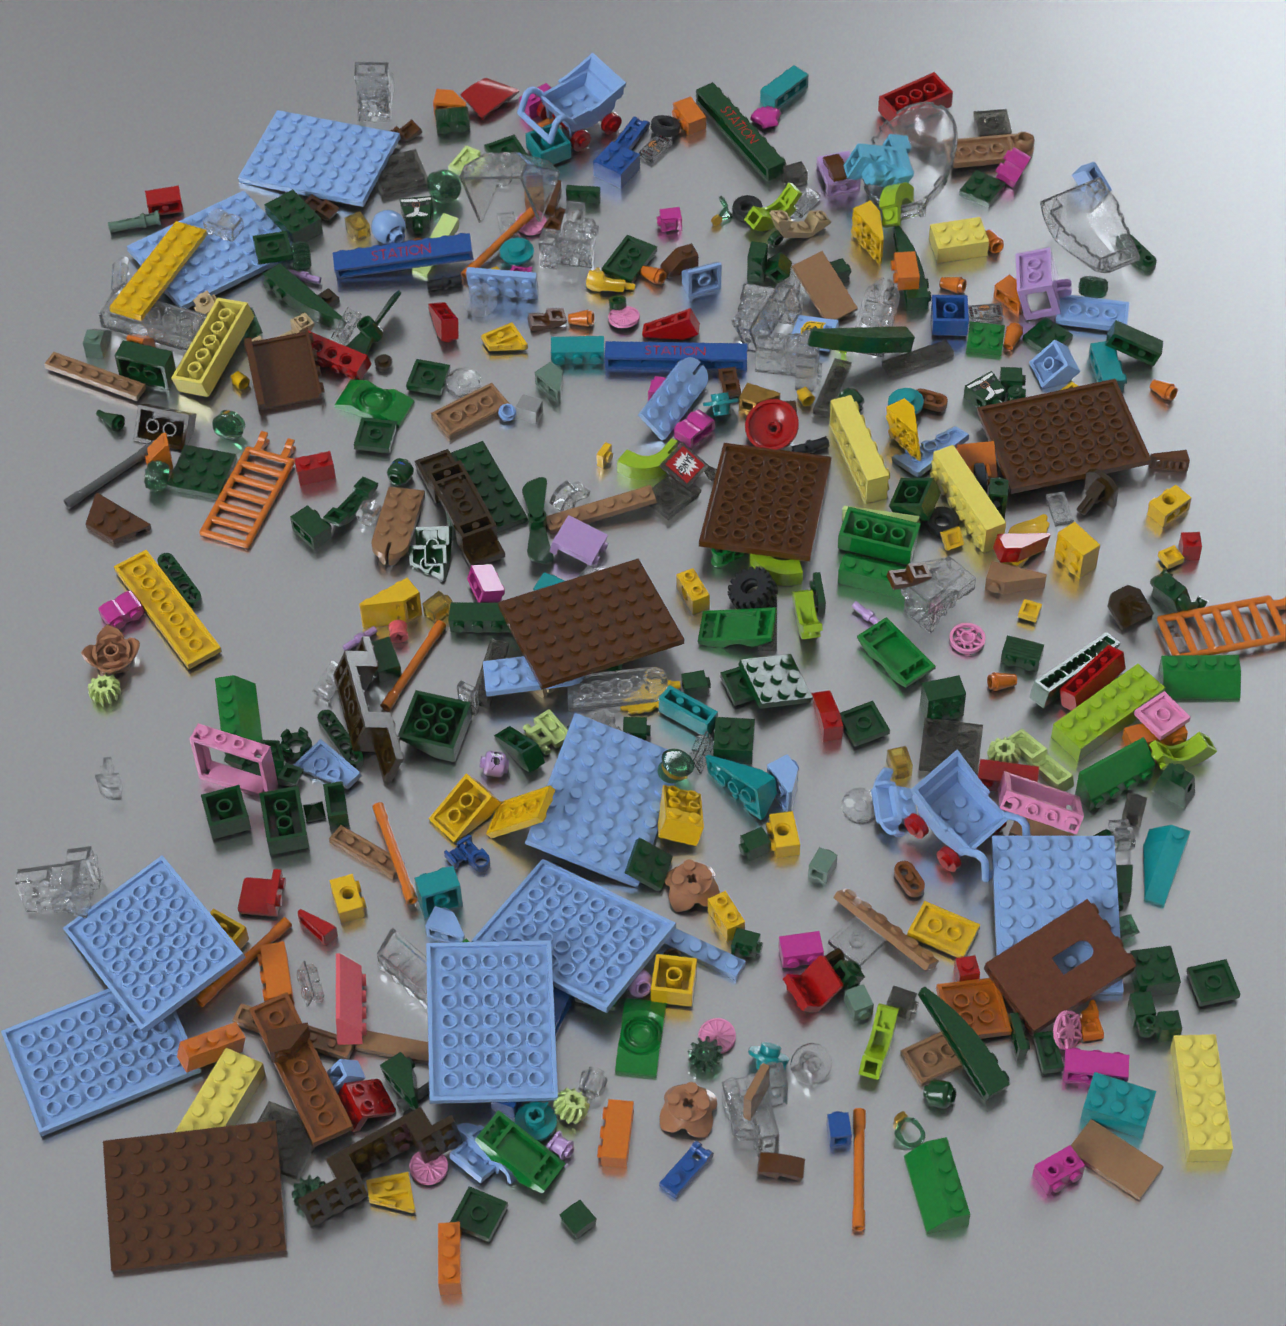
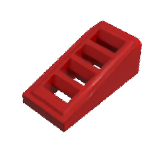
M302 909L298 910L299 923L322 944L327 946L338 937L336 926Z

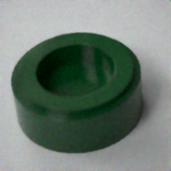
M776 230L769 236L767 243L772 248L777 247L781 244L784 237Z
M616 295L609 299V307L613 310H620L627 306L624 296Z

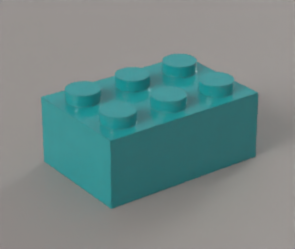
M1094 1072L1080 1120L1089 1122L1092 1119L1105 1128L1143 1139L1156 1091Z

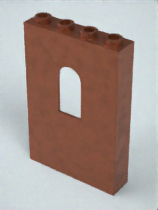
M1086 899L986 962L984 970L1015 1013L1018 1012L1020 1020H1023L1025 1028L1033 1036L1034 1033H1038L1054 1023L1062 1011H1073L1134 972L1136 961L1131 953L1125 951L1121 939L1118 936L1115 937L1111 932V926L1107 920H1103L1100 917L1097 906ZM1079 941L1088 942L1093 948L1091 958L1063 975L1052 958Z

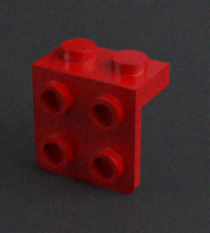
M273 869L272 879L246 877L243 880L238 912L240 914L277 917L279 907L282 906L283 901L282 891L286 887V878H283L282 870Z
M822 955L818 956L801 975L787 974L783 978L787 985V990L797 1001V1006L806 1012L818 1013L843 987L842 981L831 964Z
M379 1079L345 1083L338 1093L339 1099L353 1125L354 1130L352 1132L360 1131L368 1118L393 1115L396 1111L392 1100Z

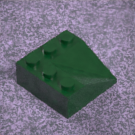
M415 690L398 733L399 739L435 758L455 762L473 716L471 702Z

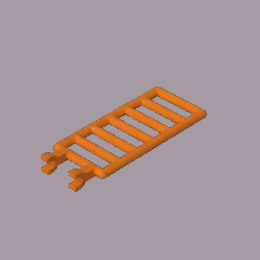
M261 431L254 448L248 446L243 451L202 525L199 534L239 547L249 548L295 464V460L290 458L296 450V446H293L295 440L288 438L281 455L264 451L270 440L267 439L268 432ZM252 454L286 465L283 471L247 462V459ZM242 468L278 477V480L273 485L239 474ZM236 481L271 491L267 499L231 488ZM230 495L264 506L261 512H256L224 503V501ZM220 509L254 518L256 521L253 526L217 517L216 515ZM212 523L249 534L245 540L210 531L209 528Z
M1270 595L1170 613L1158 616L1157 622L1172 656L1216 655L1286 641V624L1283 623L1278 610H1286V597L1273 601ZM1267 604L1280 635H1269L1256 605ZM1249 607L1262 638L1251 639L1238 608ZM1231 610L1244 642H1233L1220 612ZM1213 614L1226 645L1215 646L1202 615ZM1195 617L1208 647L1207 649L1197 650L1184 618ZM1177 620L1190 652L1179 654L1166 622Z

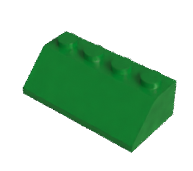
M848 507L838 534V549L908 565L911 563L915 552L921 523Z
M846 553L843 555L838 569V584L909 601L915 586L893 590L886 576L888 571L906 569V567Z
M1239 655L1161 656L1159 664L1160 683L1165 687V692L1173 700H1240L1241 666Z
M235 675L215 678L221 731L260 743V740H263L256 683Z
M1142 737L1079 772L1075 794L1080 796L1081 802L1089 811L1095 807H1101L1111 798L1115 799L1122 792L1132 790L1137 784L1142 781L1146 782L1153 777L1155 763L1146 739Z
M947 1137L926 1141L905 1154L904 1160L926 1234L969 1226L971 1214Z

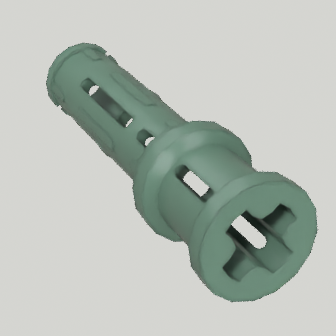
M155 210L154 213H141L137 217L108 222L110 233L136 227L147 228L150 225H161L159 211Z

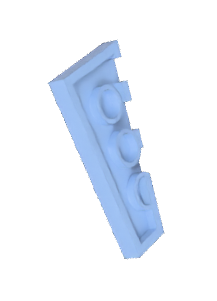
M955 426L936 435V438L933 440L921 442V461H918L905 450V453L900 456L898 454L892 456V462L919 478L932 468L931 461L933 460L934 451L954 445L956 448L958 444H964L969 440V434Z

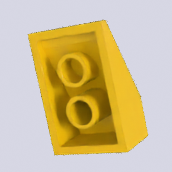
M466 773L429 817V820L456 843L486 821L502 802L477 779Z

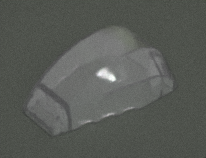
M1100 177L1040 202L1044 221L1054 240L1092 270L1100 273H1110L1140 260L1134 240L1130 237L1129 228L1126 227L1123 213L1120 212L1119 203Z

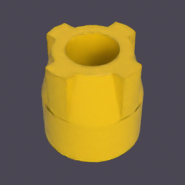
M240 371L230 376L231 383L240 390L246 389L250 383V379Z
M806 386L797 390V398L803 406H810L815 401L814 395Z

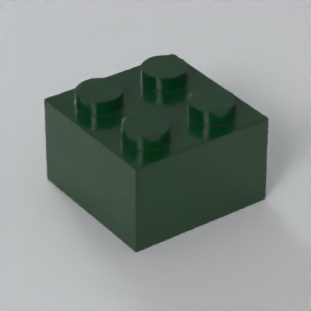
M900 478L889 507L894 513L920 516L919 521H929L941 491L934 478Z
M960 675L922 683L920 708L926 724L964 716L966 692Z
M716 717L713 756L740 764H752L755 719Z
M240 785L201 795L212 840L251 829Z
M1171 945L1130 951L1136 961L1135 970L1131 973L1135 992L1151 991L1152 997L1178 994L1181 979Z

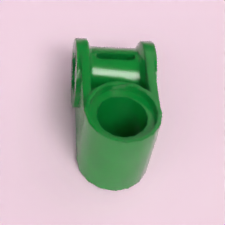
M711 548L713 554L711 564L716 568H723L732 561L742 557L745 553Z

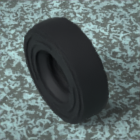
M667 115L654 116L651 120V130L659 136L674 137L680 132V122L676 118Z
M744 195L734 201L732 211L737 220L746 222L744 218L749 212L741 210L743 206H756L763 208L759 198Z
M944 506L934 508L930 520L926 521L928 531L937 537H941L940 532L959 526L957 513L951 508ZM937 518H946L949 520V524L947 526H939L935 521Z

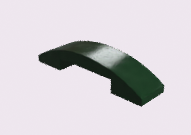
M362 477L353 486V492L338 508L332 507L323 517V520L338 527L352 521L368 504L378 487V482Z
M229 753L225 756L224 762L230 766L261 776L258 762ZM285 763L283 768H275L278 785L296 786L304 769L289 763Z

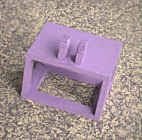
M1051 248L1016 253L1017 293L1025 320L1060 314V298L1071 295L1072 289L1070 287L1072 282L1069 279L1059 280ZM1047 291L1051 308L1031 312L1028 294Z

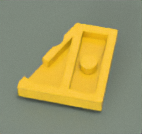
M513 322L481 335V340L489 351L528 349L527 342Z
M408 1172L366 1180L370 1203L416 1213Z

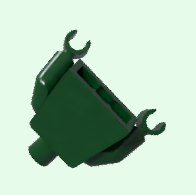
M1166 568L1150 580V584L1153 587L1152 596L1173 613L1202 608L1208 602L1202 599L1203 597L1198 596L1196 600H1190L1187 588L1172 577L1173 574L1167 572Z

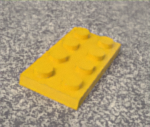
M549 785L501 801L502 803L496 809L486 835L492 839L542 823L547 816L548 807L553 801L552 797L555 789Z

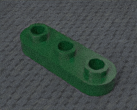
M1128 233L1118 236V248L1141 270L1152 271L1156 268L1157 259L1134 236Z

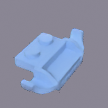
M884 767L875 779L871 789L876 823L880 824L882 829L889 835L903 837L905 834L899 831L898 826L904 824V819L911 813L917 814L915 803L911 798L913 793L910 788L896 786L895 782L890 781L893 769Z
M470 1123L457 1125L463 1143L450 1152L449 1158L479 1183H482L494 1172L497 1174L503 1172L509 1184L517 1180L514 1174L504 1165L490 1160L475 1141L476 1137L484 1129L481 1124L479 1126Z

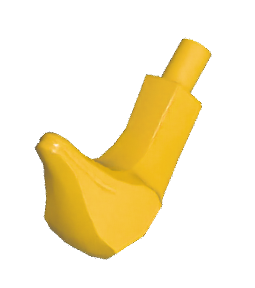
M600 267L589 270L586 277V287L596 292H624V289L633 291L635 289V284L627 283L625 279L605 277Z

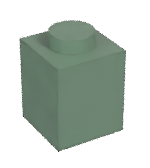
M819 847L809 864L808 876L827 883L837 866L838 855L829 849Z
M864 984L845 990L844 1002L853 1021L865 1020L873 1015L874 1004Z

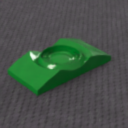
M350 380L334 407L365 418L397 421V428H400L415 402L412 398L396 389H383L368 380Z
M773 607L703 611L698 644L724 648L732 644L754 647L768 643L773 638L777 609Z
M887 617L857 635L858 641L868 655L885 668L891 679L904 687H908L936 669V666Z
M626 998L618 1042L615 1074L657 1078L667 1003Z
M499 1110L475 1139L490 1160L504 1165L514 1174L519 1183L540 1193L547 1189L566 1164Z

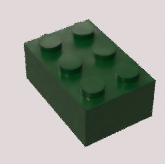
M293 189L264 204L266 215L282 231H287L288 238L297 247L323 233L321 218Z
M122 341L114 355L119 375L147 386L169 391L174 383L171 377L176 370L173 352L149 345Z
M299 786L259 793L270 855L310 848Z

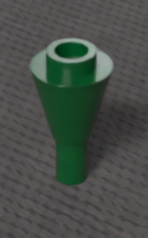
M97 410L96 416L102 418L115 432L121 430L125 425L123 415L106 413L102 410Z

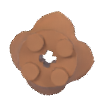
M107 624L99 631L96 644L86 646L81 651V654L86 662L100 670L102 675L105 673L117 674L130 669V664L138 653L140 642L132 637L125 639L118 628Z
M688 859L667 873L665 884L670 887L669 902L675 912L687 911L695 903L708 907V898L720 893L715 881V872L711 867Z
M694 1082L676 1085L668 1089L664 1095L665 1104L660 1112L661 1130L677 1132L685 1129L694 1137L707 1138L713 1127L712 1111L717 1107L716 1096L706 1088L697 1086Z

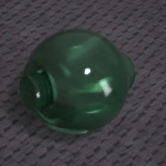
M439 170L432 172L427 178L428 192L436 202L448 204L459 197L462 184L458 175L453 171Z

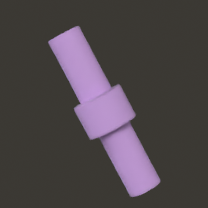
M288 269L302 282L321 283V277L309 275V272L305 271L298 272Z
M857 601L853 603L852 608L859 612L867 622L875 625L881 621L870 609H866Z
M372 626L365 632L356 634L354 639L342 646L343 649L349 651L359 644L362 636L371 637L378 632L376 627Z

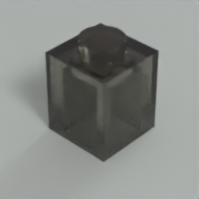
M802 161L783 166V173L781 174L783 184L787 186L788 183H793L796 187L807 185L808 172Z
M1128 793L1121 823L1141 827L1147 797Z
M893 985L887 1005L899 1008L898 1017L910 1020L912 1013L916 1014L919 1002L916 1001L917 993Z

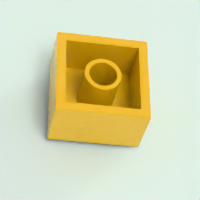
M1073 522L1058 532L1054 556L1072 574H1075L1080 579L1096 568L1100 544L1076 522Z
M656 954L651 984V1001L692 1007L697 975V958Z

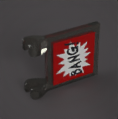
M683 442L659 465L661 469L686 489L693 499H696L701 493V489L693 485V483L703 473L706 474L708 479L714 481L717 471L716 468L709 466Z

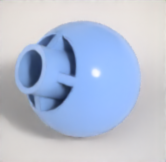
M383 210L373 218L371 230L373 236L383 244L402 243L405 239L406 225L403 217L396 211Z

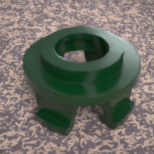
M299 727L298 732L291 733L289 729H285L281 734L282 741L280 745L283 756L287 759L299 760L312 747L308 731L303 727ZM295 743L302 744L300 752L297 753L293 752L290 747Z

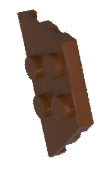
M99 493L95 494L85 523L87 529L114 545L122 542L124 539L135 537V533L145 529L147 532L152 529L150 523Z

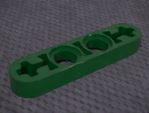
M170 553L159 555L157 559L159 567L191 608L199 607L202 604L201 593L175 557ZM173 572H180V575L177 577L170 576ZM182 584L189 585L186 589L179 588ZM189 594H192L193 598L196 600L190 599Z
M331 710L320 711L317 716L318 724L338 754L356 769L361 768L364 764L361 751H353L349 734ZM324 718L330 719V725H328ZM333 730L341 731L337 736L330 734ZM343 743L350 744L348 749L340 748ZM351 754L356 760L358 759V761L355 762L354 760H351Z

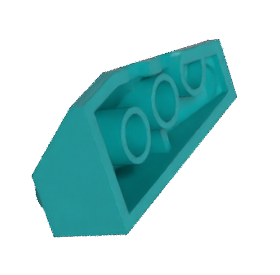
M711 755L705 756L708 773L722 787L727 786L735 799L739 798L745 803L744 808L760 820L764 819L777 794L775 778L758 768Z
M1174 825L1149 829L1143 844L1144 901L1164 907L1188 843L1189 830Z

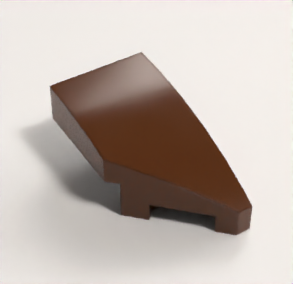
M412 119L400 129L396 126L391 130L392 132L400 133L399 141H411L423 133L421 128Z

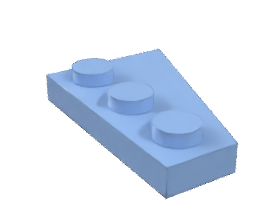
M322 739L294 764V766L303 768L304 773L327 782L342 781L346 789H349L362 776L355 767Z

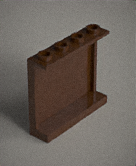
M305 327V332L253 342L251 338L244 339L259 411L322 399V393H325L323 382H319L318 376H321L320 367L315 364V360H318L316 349L312 350L311 344L314 343L313 334L308 332V327Z

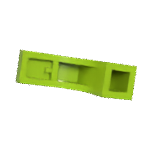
M907 182L888 185L883 189L879 207L882 209V226L884 228L899 226L901 224V205L914 203V187Z
M788 183L775 202L763 208L753 206L744 220L753 230H771L775 228V225L769 214L770 211L783 210L791 217L797 210L795 204L803 193L793 183Z
M671 438L661 451L650 456L638 455L627 449L617 460V473L636 480H651L667 474L670 470L665 465L679 451L678 441Z
M750 554L751 567L753 566L756 569V566L761 569H766L777 585L794 586L802 584L803 570L799 560H778L771 556Z
M813 590L793 591V608L801 639L821 637L820 631H823L822 623L817 619Z
M1200 731L1178 745L1168 746L1156 740L1149 744L1152 750L1151 755L1162 770H1165L1169 763L1175 765L1182 764L1186 769L1205 761L1218 752L1210 737Z
M881 1003L878 1004L869 1042L862 1056L859 1075L879 1080L892 1044L899 1008Z

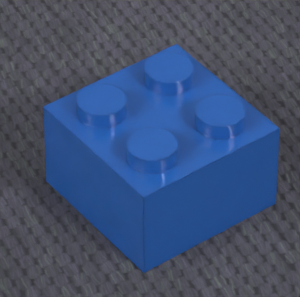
M613 141L593 161V175L620 189L640 170V154Z
M932 295V335L967 336L969 325L968 295Z

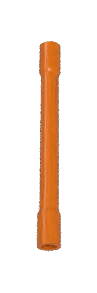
M529 207L511 227L467 267L480 268L501 248L505 241L512 238L537 215L536 211ZM467 267L461 272L462 277L466 280Z
M437 620L423 644L392 690L388 692L380 704L383 710L390 711L400 693L446 628V624L443 621Z
M382 802L375 803L372 808L397 872L405 901L408 905L415 904L418 898L410 882L392 832L385 806Z
M283 917L271 928L270 932L244 954L245 959L196 996V1002L204 1007L225 985L257 957V954H261L260 945L271 944L277 938H280L292 927L291 922Z
M863 1108L853 1110L854 1199L852 1229L855 1231L865 1230L864 1168L866 1110Z

